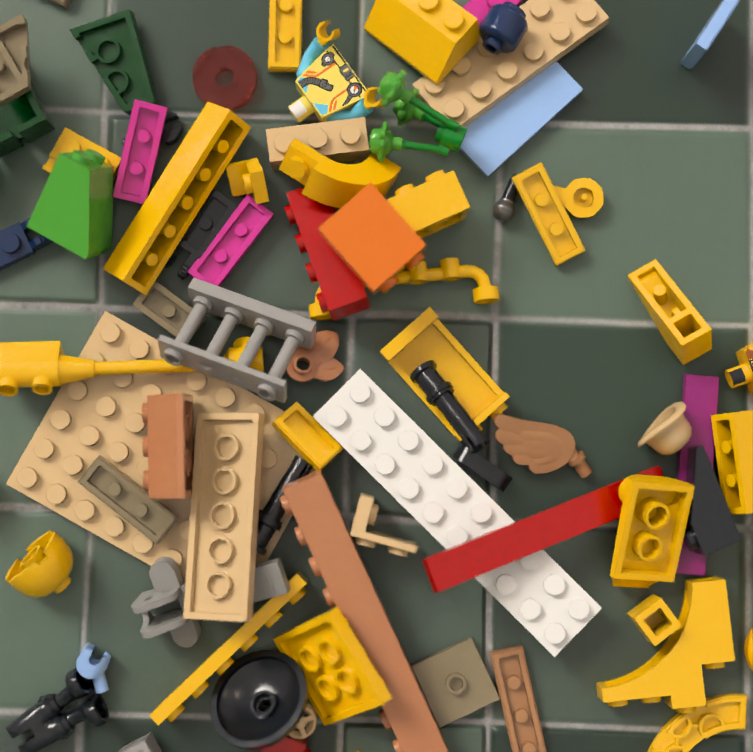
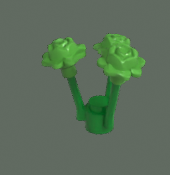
M401 70L399 74L387 72L380 81V88L377 90V93L382 96V105L386 107L391 102H395L393 112L398 119L397 124L400 127L403 124H407L413 118L421 122L425 120L438 127L434 140L440 143L439 145L403 141L401 137H393L391 130H388L387 121H384L381 128L372 129L369 140L370 152L377 154L379 162H383L391 150L401 151L402 148L435 152L446 157L450 150L458 153L468 128L461 126L460 123L447 118L420 101L419 89L416 88L410 91L406 88V80H404L406 73L404 70Z

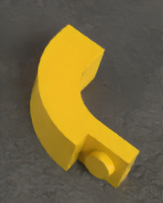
M295 138L290 143L279 170L305 186L302 191L303 195L322 204L342 208L370 182L385 198L402 167L386 157L383 162H379L375 153H371L365 161L358 164L338 163L328 159Z

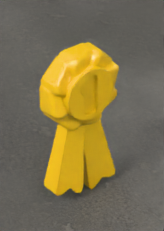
M591 178L574 179L566 188L554 186L564 208L575 218L594 216L604 203L602 188Z

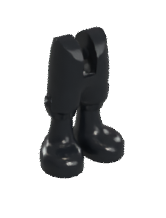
M77 668L71 670L66 674V687L61 692L40 696L35 705L6 727L12 739L30 729L33 732L28 739L18 746L20 752H36L60 739H68L75 730V725L87 720L96 727L103 726L109 721V712L105 700L101 694L96 693L73 710L63 714L60 713L66 705L76 699L85 697L94 690L92 679L82 677L78 673Z

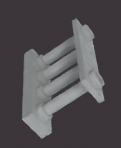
M193 277L188 286L190 306L193 309L175 340L160 334L158 345L161 358L171 365H182L255 392L265 400H276L285 403L287 399V381L281 378L297 347L302 346L310 350L312 349L316 341V321ZM211 313L224 319L207 350L204 351L188 345L204 315ZM242 324L253 328L254 331L237 362L219 356L235 325ZM272 335L285 340L270 372L266 374L250 368L265 337Z

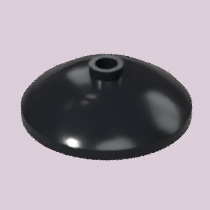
M260 650L237 659L222 673L212 692L210 714L215 729L229 744L245 750L263 749L280 742L295 729L305 712L308 702V683L305 674L291 657L278 651ZM271 705V707L266 712H264L265 707Z

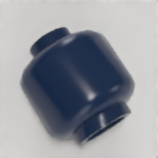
M510 2L493 5L479 27V35L483 40V47L496 55L500 54V52H514L528 29L524 11Z

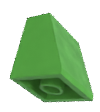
M91 149L59 153L26 227L84 259L110 252L112 248L113 166L104 162L105 157L102 154Z

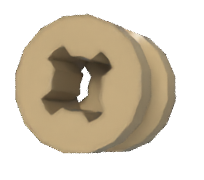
M309 701L300 722L289 734L292 738H307L315 730L318 716Z

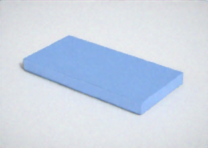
M556 61L466 127L468 129L459 150L487 179L583 91V88Z

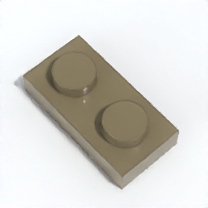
M157 281L154 282L147 295L140 293L132 304L175 337H177L193 309ZM202 318L193 336L196 334V332L199 330V328L202 326V324L205 322L207 318Z

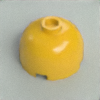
M50 530L41 535L26 549L29 553L22 561L17 558L5 577L6 581L13 588L28 597H44L53 591L59 594L71 582L69 574L74 564L72 550L60 535Z

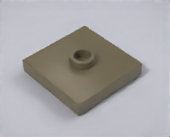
M471 636L411 664L439 728L500 700Z

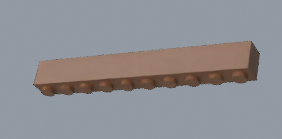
M321 469L283 485L284 495L280 497V501L288 516L294 514L299 526L295 527L294 531L301 546L308 545L313 555L308 561L315 577L317 578L322 575L327 587L322 589L329 607L338 606L392 696L389 701L382 705L383 709L378 712L385 729L392 728L397 738L392 741L395 751L450 752Z

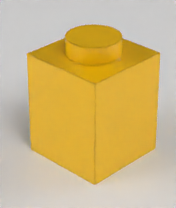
M651 594L626 613L646 641L654 646L682 627L663 599L655 594Z

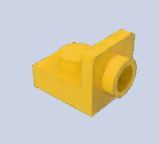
M258 158L228 164L226 172L232 196L236 197L252 193L256 204L269 202L264 173Z

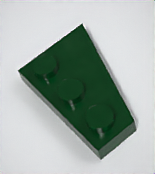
M130 9L69 29L126 114L131 115L134 99L159 105L135 16Z

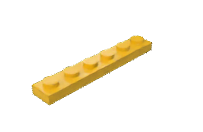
M300 570L288 581L291 589L287 594L270 598L253 614L252 622H245L154 709L149 717L158 726L165 719L171 723L185 709L182 703L190 695L196 699L210 685L206 680L215 671L220 676L234 662L231 656L239 648L245 652L258 639L255 633L263 625L269 629L283 615L279 610L288 601L294 605L307 592L304 586L307 584L308 579Z

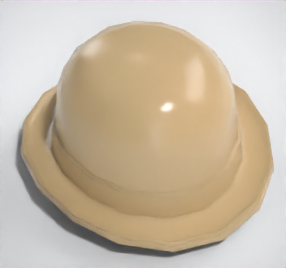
M675 402L664 409L638 441V447L640 448L646 443L661 455H671L683 448L692 435V427L683 414L687 407L685 403Z

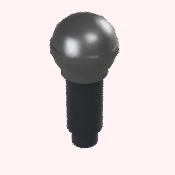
M509 179L502 198L492 208L494 218L498 221H509L515 214L514 201L518 191L512 179Z

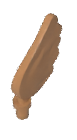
M501 413L495 414L493 417V423L498 428L494 437L502 444L503 450L511 455L514 463L528 465V469L535 474L552 472L567 463L570 467L575 468L580 478H585L592 473V470L585 461V454L583 451H577L574 437L564 428L551 423L524 420Z

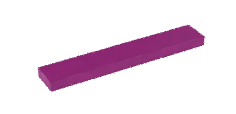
M691 374L683 376L682 402L687 406L683 414L692 427V435L687 444L678 451L677 480L686 482L688 448L691 446L703 445L713 468L714 438L711 415L717 414L719 377ZM683 539L676 573L705 576L707 555L703 556L695 553V550L691 551Z

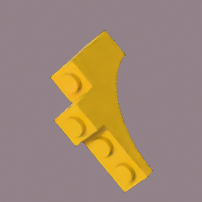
M718 576L684 579V598L678 618L682 627L672 633L662 648L636 670L609 681L597 682V696L603 703L607 702L608 706L618 707L627 705L628 700L641 699L643 703L660 702L661 697L664 696L665 703L672 709H676L677 713L695 712L698 706H706L702 664H704V668L717 669L725 667V662L735 661L726 579Z

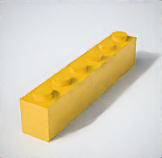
M207 102L104 265L103 270L147 295L251 127L230 109Z

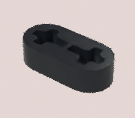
M460 443L452 455L458 462L502 492L505 491L513 479L478 453L472 454L463 443Z

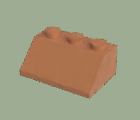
M185 393L147 395V403L142 405L143 423H148V437H143L142 442L143 456L148 457V471L143 473L144 491H149V498H189L192 495L194 465L193 396Z

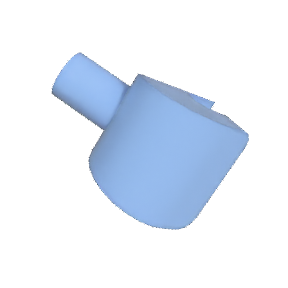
M88 642L77 658L76 668L82 677L92 679L96 694H100L109 690L105 670L108 667L111 655L105 651L100 659H95L92 656L95 645Z

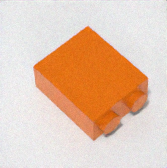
M371 182L318 228L321 237L373 295L380 290L383 294L388 292L398 283L399 279L396 276L403 269L407 268L411 271L425 259V256L422 254L426 249L424 241Z

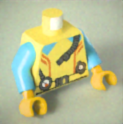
M331 20L318 24L316 28L317 37L313 39L305 51L296 72V88L302 97L289 105L288 109L298 123L312 113L315 114L320 122L366 117L373 112L374 107H384L382 99L377 102L375 100V95L380 87L366 89L335 45L329 46L328 41L337 40L341 34L340 29L333 30L330 36L327 34L326 28Z

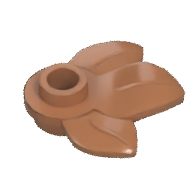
M328 330L317 332L316 341L311 350L302 346L297 347L286 368L288 376L299 383H306L312 379L327 382L337 378L344 370V366L337 359L333 358L339 347L338 333ZM305 361L308 364V369H299L297 362Z

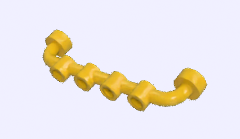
M455 257L441 259L439 261L440 267L427 268L426 261H422L413 270L401 271L396 276L399 279L396 285L408 283L419 285L429 281L441 280L450 282L461 278H472L478 283V287L472 290L474 304L484 305L500 301L498 286L491 285L489 276L483 269L475 265H459V258ZM320 286L316 294L322 292ZM315 294V303L308 305L309 318L316 321L332 319L329 311L322 313Z

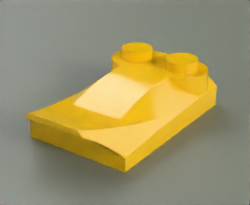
M639 474L630 475L621 482L618 496L622 502V509L610 571L612 586L649 588L657 582H674L695 486L689 482L669 477Z

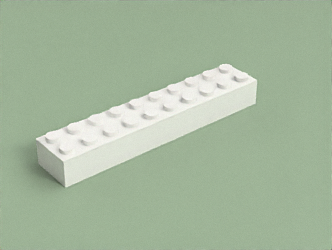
M361 369L313 416L445 549L515 522ZM543 549L475 577L554 657L602 609Z

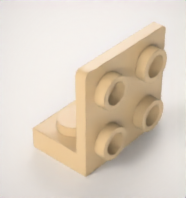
M361 492L350 530V535L356 537L355 543L375 548L376 543L387 545L389 553L408 557L409 552L417 553L418 545L415 541L366 528L367 525L374 526L379 506L373 503V495Z

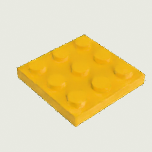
M338 606L281 633L273 639L279 651L291 657L303 670L308 683V699L324 726L384 705L392 698L385 686L384 680L377 673L365 649L360 645Z

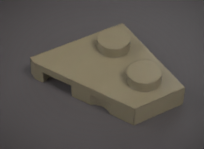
M22 13L0 25L1 106L31 91L28 22Z

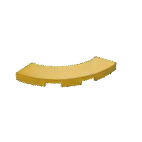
M738 693L716 695L705 698L706 706L696 707L695 712L677 713L662 727L647 752H689L704 738L707 739L729 730H745L747 695Z

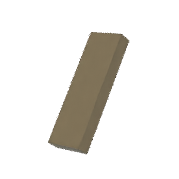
M101 455L95 459L78 481L79 484L155 544L161 542L179 519V516L156 498H149L147 491H144L141 486Z

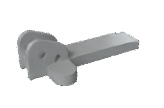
M161 557L156 560L149 571L154 589L142 592L132 603L131 608L135 614L142 613L143 625L140 632L143 638H152L170 631L177 645L188 648L193 646L201 636V626L198 619H183L186 581H184L180 568L174 559ZM280 558L256 563L253 602L287 594L291 588ZM178 598L181 609L152 615V609L168 604Z

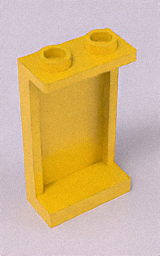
M429 307L382 348L380 354L455 439L461 441V437L453 429L437 406L430 405L426 400L427 395L419 384L411 381L410 375L418 366L426 361L434 360L437 364L436 370L445 382L448 381L453 385L454 396L481 431L483 428L480 423L488 416L493 419L495 414L502 413L508 407L504 402L510 396L499 388L438 320L439 316Z

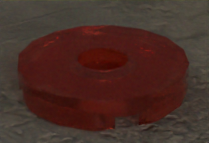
M232 45L207 49L198 57L193 67V85L197 96L205 105L207 102H211L233 111L243 107L250 101L257 88V72L252 59L243 50ZM221 71L233 73L234 79L229 85L222 86L216 82V77Z

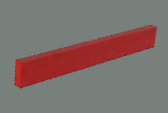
M660 465L636 473L639 475L664 477ZM625 478L423 558L422 561L434 593L441 592L620 518L622 502L618 496V489Z

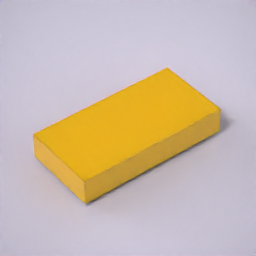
M295 402L272 423V427L315 470H322L344 448L298 402Z

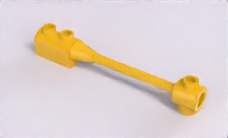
M250 337L236 339L233 347L228 348L223 358L237 362ZM60 341L0 343V394L3 396H14L18 393L19 388L32 387V391L38 395H48L52 392L53 387L96 377V375L199 372L182 365H171L164 359L96 362L92 359L66 356ZM263 346L260 347L250 368L264 372Z

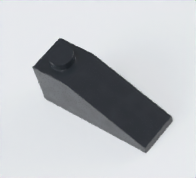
M694 445L689 447L686 482L695 486L684 540L691 551L695 550V553L705 556L738 543L742 539L704 446Z

